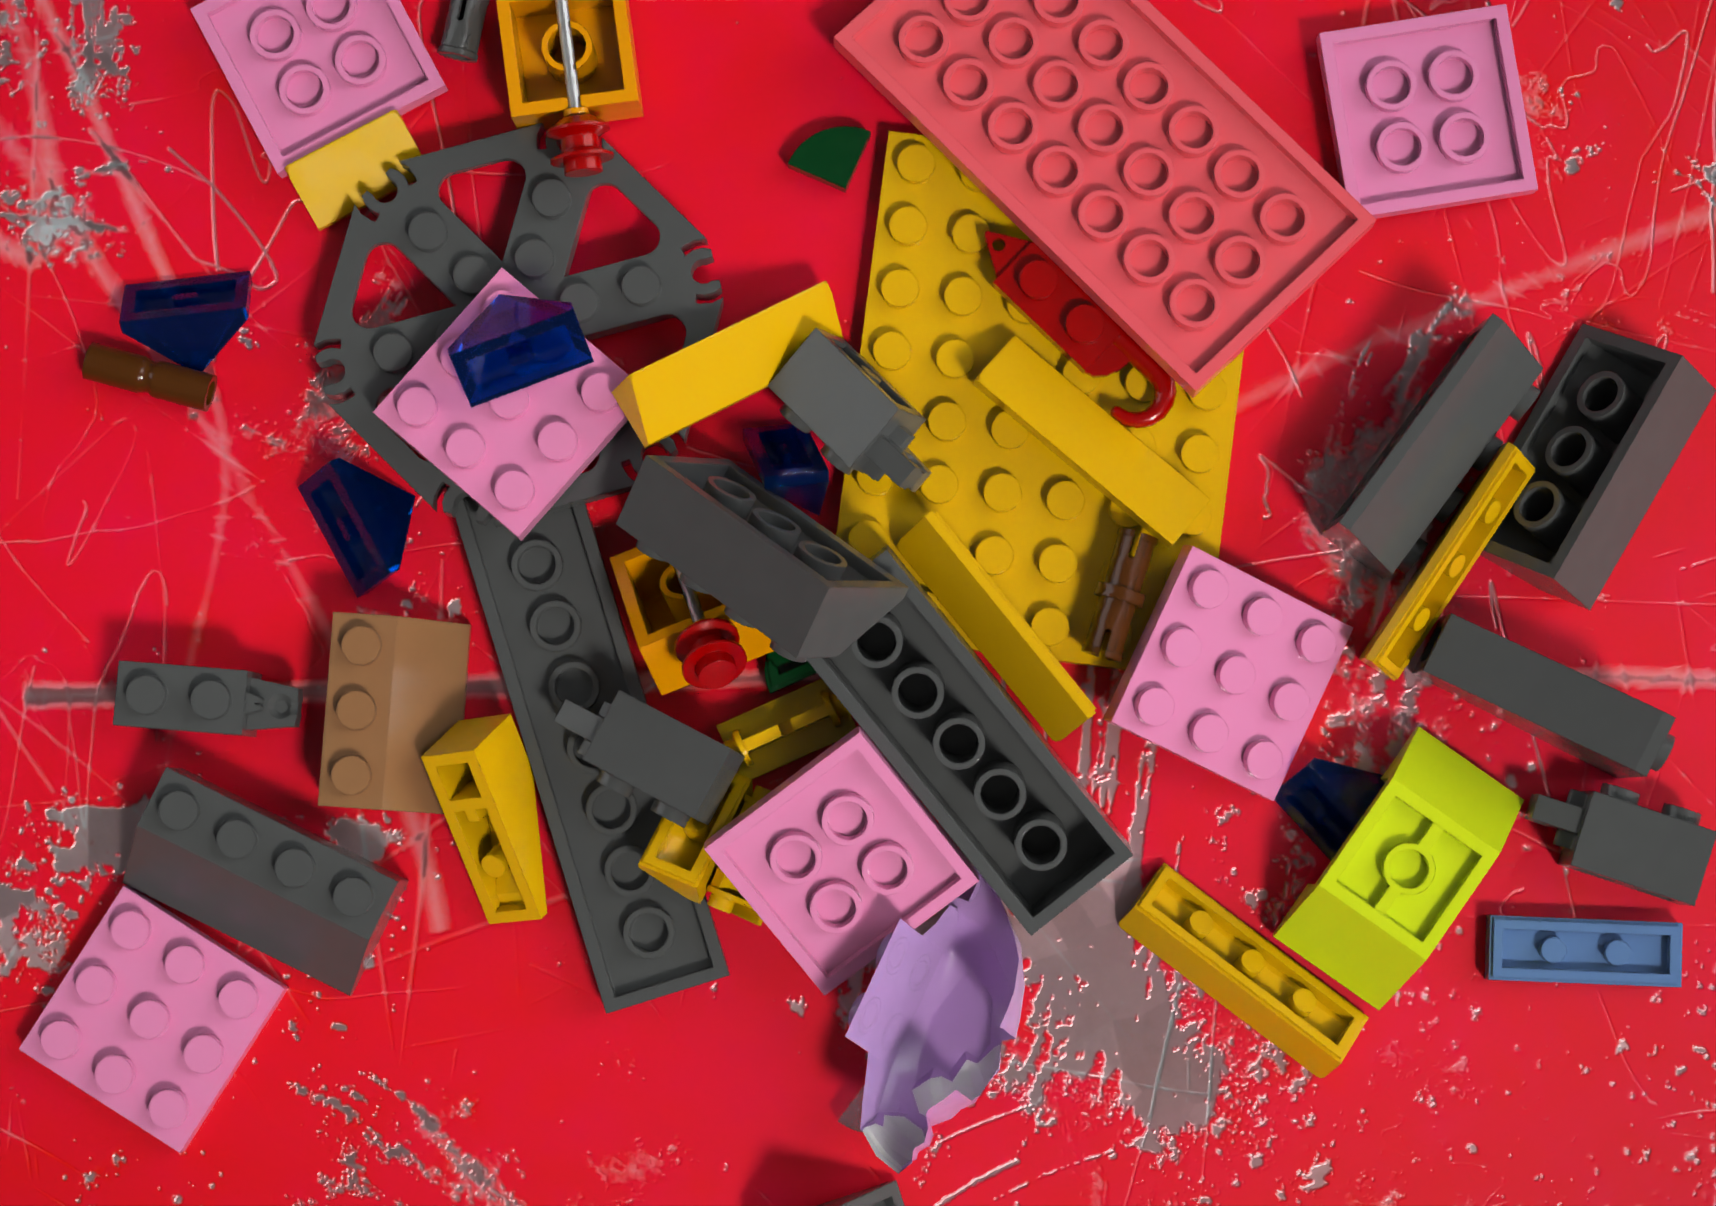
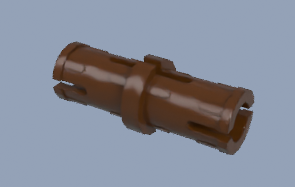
M1119 527L1117 531L1118 537L1105 581H1098L1094 595L1099 597V601L1081 651L1099 657L1105 634L1110 632L1111 635L1104 659L1121 663L1135 608L1142 609L1146 595L1140 592L1154 548L1158 544V539L1141 533L1135 556L1130 558L1129 555L1136 535L1135 530Z

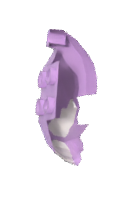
M975 867L974 869L978 872L979 882L949 903L946 911L926 933L921 935L901 918L899 919L894 932L888 934L878 948L876 955L877 969L866 992L861 993L855 999L849 1012V1029L845 1037L868 1051L860 1130L863 1131L875 1155L898 1174L917 1159L918 1152L930 1146L934 1136L932 1126L952 1119L960 1110L977 1101L985 1087L1000 1070L1002 1040L1016 1039L1025 990L1021 944L1000 897Z

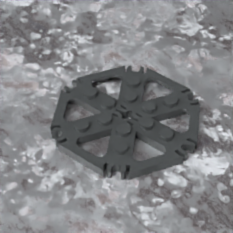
M543 123L399 161L405 170L414 175L417 182L409 185L404 175L390 168L386 175L398 189L397 195L392 201L387 203L379 202L368 191L362 195L369 211L377 217L376 221H372L362 215L356 205H354L314 342L317 350L328 345L341 344V349H324L315 357L321 368L338 364L344 366L345 375L340 382L324 386V392L332 400H342L355 393L352 398L342 403L329 405L436 512L438 499L446 486L449 489L444 494L442 505L443 512L449 517H455L459 502L463 498L468 497V495L429 461L419 458L386 424L376 417L373 411L377 408L380 398L387 396L501 268L505 269L588 341L672 318L680 320L686 328L683 348L717 332L724 307L723 298L713 303L698 304L697 300L708 301L721 295L723 292L720 281L715 280L702 284L693 279L694 271L698 267L714 262L712 251L708 248H699L692 250L686 256L684 252L696 246L708 245L707 239L603 138L602 148L612 151L614 158L602 163L603 172L596 175L566 177L564 168L551 166L550 159L562 152L560 150L561 143L546 136V149H540V139L545 132V127ZM503 161H513L524 168L526 180L502 261L441 201L439 192L443 181L452 175ZM606 185L618 189L660 232L659 244L649 254L569 275L591 194L597 187ZM380 245L394 246L454 305L450 308L376 328L361 327L353 318V306L370 252ZM627 421L600 452L599 460L595 467L588 472L581 473L546 514L630 492L634 480L629 478L624 467L632 464L634 471L638 474L643 463L644 452L653 446L663 448L670 456H676L678 450L674 440L669 436L644 448L631 424ZM691 426L677 432L685 444ZM479 505L475 520L478 524L486 526L492 519V516ZM495 520L494 525L496 527L503 526L500 522Z

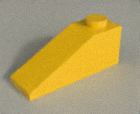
M510 713L458 720L421 756V759L489 924L542 919L547 914L534 775L512 715Z

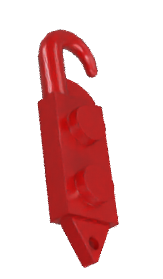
M986 231L984 239L996 278L992 283V287L1083 374L1085 373L1093 378L1107 377L1120 371L1130 363L1152 384L1154 399L1148 408L1140 412H1129L1120 406H1114L1110 412L1112 417L1123 425L1135 428L1153 426L1164 419L1174 405L1177 392L1175 380L1033 241ZM1000 241L1004 244V249L997 251L993 248L992 244Z

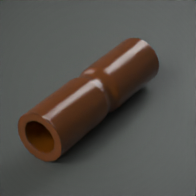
M95 342L89 346L83 362L82 376L84 379L135 393L146 392L154 398L205 412L209 410L216 392V375L165 361L154 362L146 356Z

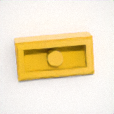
M392 110L288 164L284 169L318 230L321 231L352 215L354 205H356L359 211L367 207L362 198L366 191L370 192L378 201L398 191L397 187L391 183L386 175L390 168L404 175L409 184L415 182L416 178L414 175L405 170L399 161L422 154L399 112Z
M736 773L709 825L690 817L685 828L662 817L638 863V867L685 898L700 904L707 892L706 888L708 884H711L718 867L704 850V842L740 815L745 803L743 800L745 794L752 797V779Z

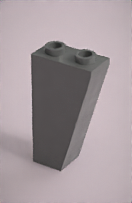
M1452 613L1440 617L1412 673L1615 778L1647 777L1650 769L1658 771L1667 760L1675 742V737L1668 734L1676 719L1670 714Z

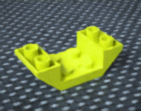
M1419 726L1415 728L1381 777L1385 784L1315 884H1307L1272 935L1376 1010H1380L1433 952L1501 853L1524 802V799Z

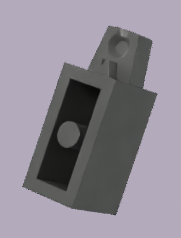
M815 328L768 385L784 402L783 406L779 409L781 414L802 432L809 434L813 431L825 443L820 449L822 455L843 473L850 475L853 470H857L867 474L876 481H879L886 474L899 487L903 489L908 488L910 491L916 492L932 472L908 448V445L915 438L914 434L926 419L845 339Z
M119 660L113 725L256 737L257 730L299 727L303 689L262 680V674L246 670Z
M621 690L618 691L612 704L604 701L597 715L565 699L554 720L555 723L585 738L577 753L583 755V760L600 768L595 781L627 798H630L634 788L656 798L650 810L685 828L690 817L706 825L710 824L745 756Z
M1607 783L1602 784L1600 793L1570 789L1566 803L1541 794L1531 795L1524 819L1557 830L1553 845L1562 847L1557 862L1558 865L1679 905L1695 906L1716 839V831L1699 826L1701 814L1664 803L1662 811L1659 813L1638 806L1640 794Z

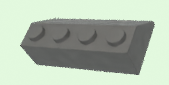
M1493 313L1467 335L1321 533L1382 579L1392 575L1396 569L1406 574L1413 567L1428 545L1427 542L1420 538L1422 533L1434 517L1442 523L1447 520L1466 494V492L1458 487V484L1471 467L1481 472L1503 444V441L1495 436L1508 416L1519 421L1540 393V390L1532 384L1542 372L1543 367L1501 318Z
M1582 324L1513 443L1535 467V473L1480 555L1539 590L1590 610L1715 394V388L1683 355Z
M646 455L616 522L619 527L637 539L636 547L638 550L651 558L668 562L681 572L679 578L686 586L715 597L726 606L724 612L730 619L741 625L758 629L771 639L770 647L782 657L795 662H806L808 658L838 657L900 603L909 589L904 583L729 459Z
M166 767L137 824L122 883L351 996L409 880L183 768Z

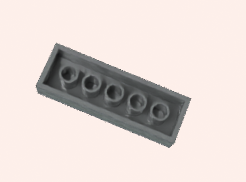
M887 544L873 555L870 560L909 587L904 599L838 657L808 658L807 661L1032 936L1132 857L1131 847L1113 822Z

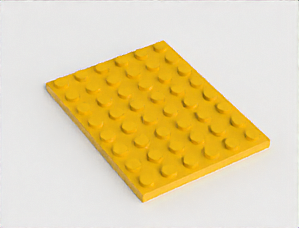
M889 131L860 355L926 419L914 434L915 438L908 445V448L932 473L916 492H912L908 488L903 489L899 487L886 474L879 481H876L867 474L857 470H853L850 475L844 473L836 536L868 559L888 544L973 651L980 652L899 552L897 547L899 540L931 510L933 512L937 511L1059 662L1125 671L1183 545L1194 546L1219 559L1244 350L1194 398L1175 381L1177 392L1174 405L1166 417L1153 426L1135 428L1123 425L1211 500L1170 549L1160 541L1155 546L1140 592L1146 595L1142 609L1135 608L1122 653V662L1104 659L1111 635L1110 632L1105 634L1099 657L1081 651L1099 601V597L1094 595L1098 581H1105L1118 537V528L1135 530L1136 535L1129 555L1130 558L1135 556L1141 533L1151 534L973 385L974 379L1015 335L1109 415H1111L1110 412L1114 406H1120L1129 412L1145 410L1154 399L1153 386L1130 363L1120 371L1107 377L1093 378L1085 373L1083 374L992 287V283L996 278L984 239L985 232L990 231L1027 241L1032 240L924 135ZM1000 241L992 244L993 248L997 251L1004 249V244Z

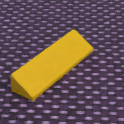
M823 281L628 375L611 393L644 448L767 388L815 328L843 338L832 291L827 281Z
M1015 335L974 379L973 385L1168 549L1175 544L1211 500Z
M1510 442L1503 444L1483 469L1360 655L1359 659L1363 663L1393 681L1400 677L1535 473V467L1515 445Z
M931 510L899 540L897 544L899 552L1053 741L1062 740L1096 714L1094 710L1097 708L937 511L933 512Z
M1166 863L1159 867L1119 921V926L1122 930L1319 1078L1326 1077L1342 1063L1369 1018Z

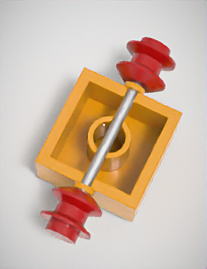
M496 0L510 112L516 128L521 129L543 123L545 130H547L546 136L561 143L562 152L550 159V165L564 168L566 177H586L603 172L602 163L614 158L612 151L600 148L599 136L610 130V124L607 122L644 117L629 0Z
M637 547L609 558L638 648L661 695L688 685L702 689L722 688L730 684L743 672L748 661L774 652L770 647V638L756 628L741 625L730 619L724 612L726 606L710 594H704L686 586L679 578L681 572L668 562L651 558L638 550Z

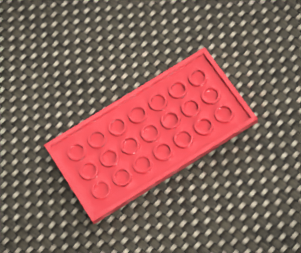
M874 0L834 36V48L1192 398L1373 227L1377 220L1148 0Z

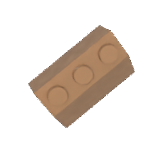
M333 612L318 806L444 814L421 756L458 720H464L472 625L402 616Z

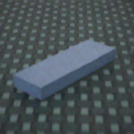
M1486 915L1484 979L1681 987L1683 923Z

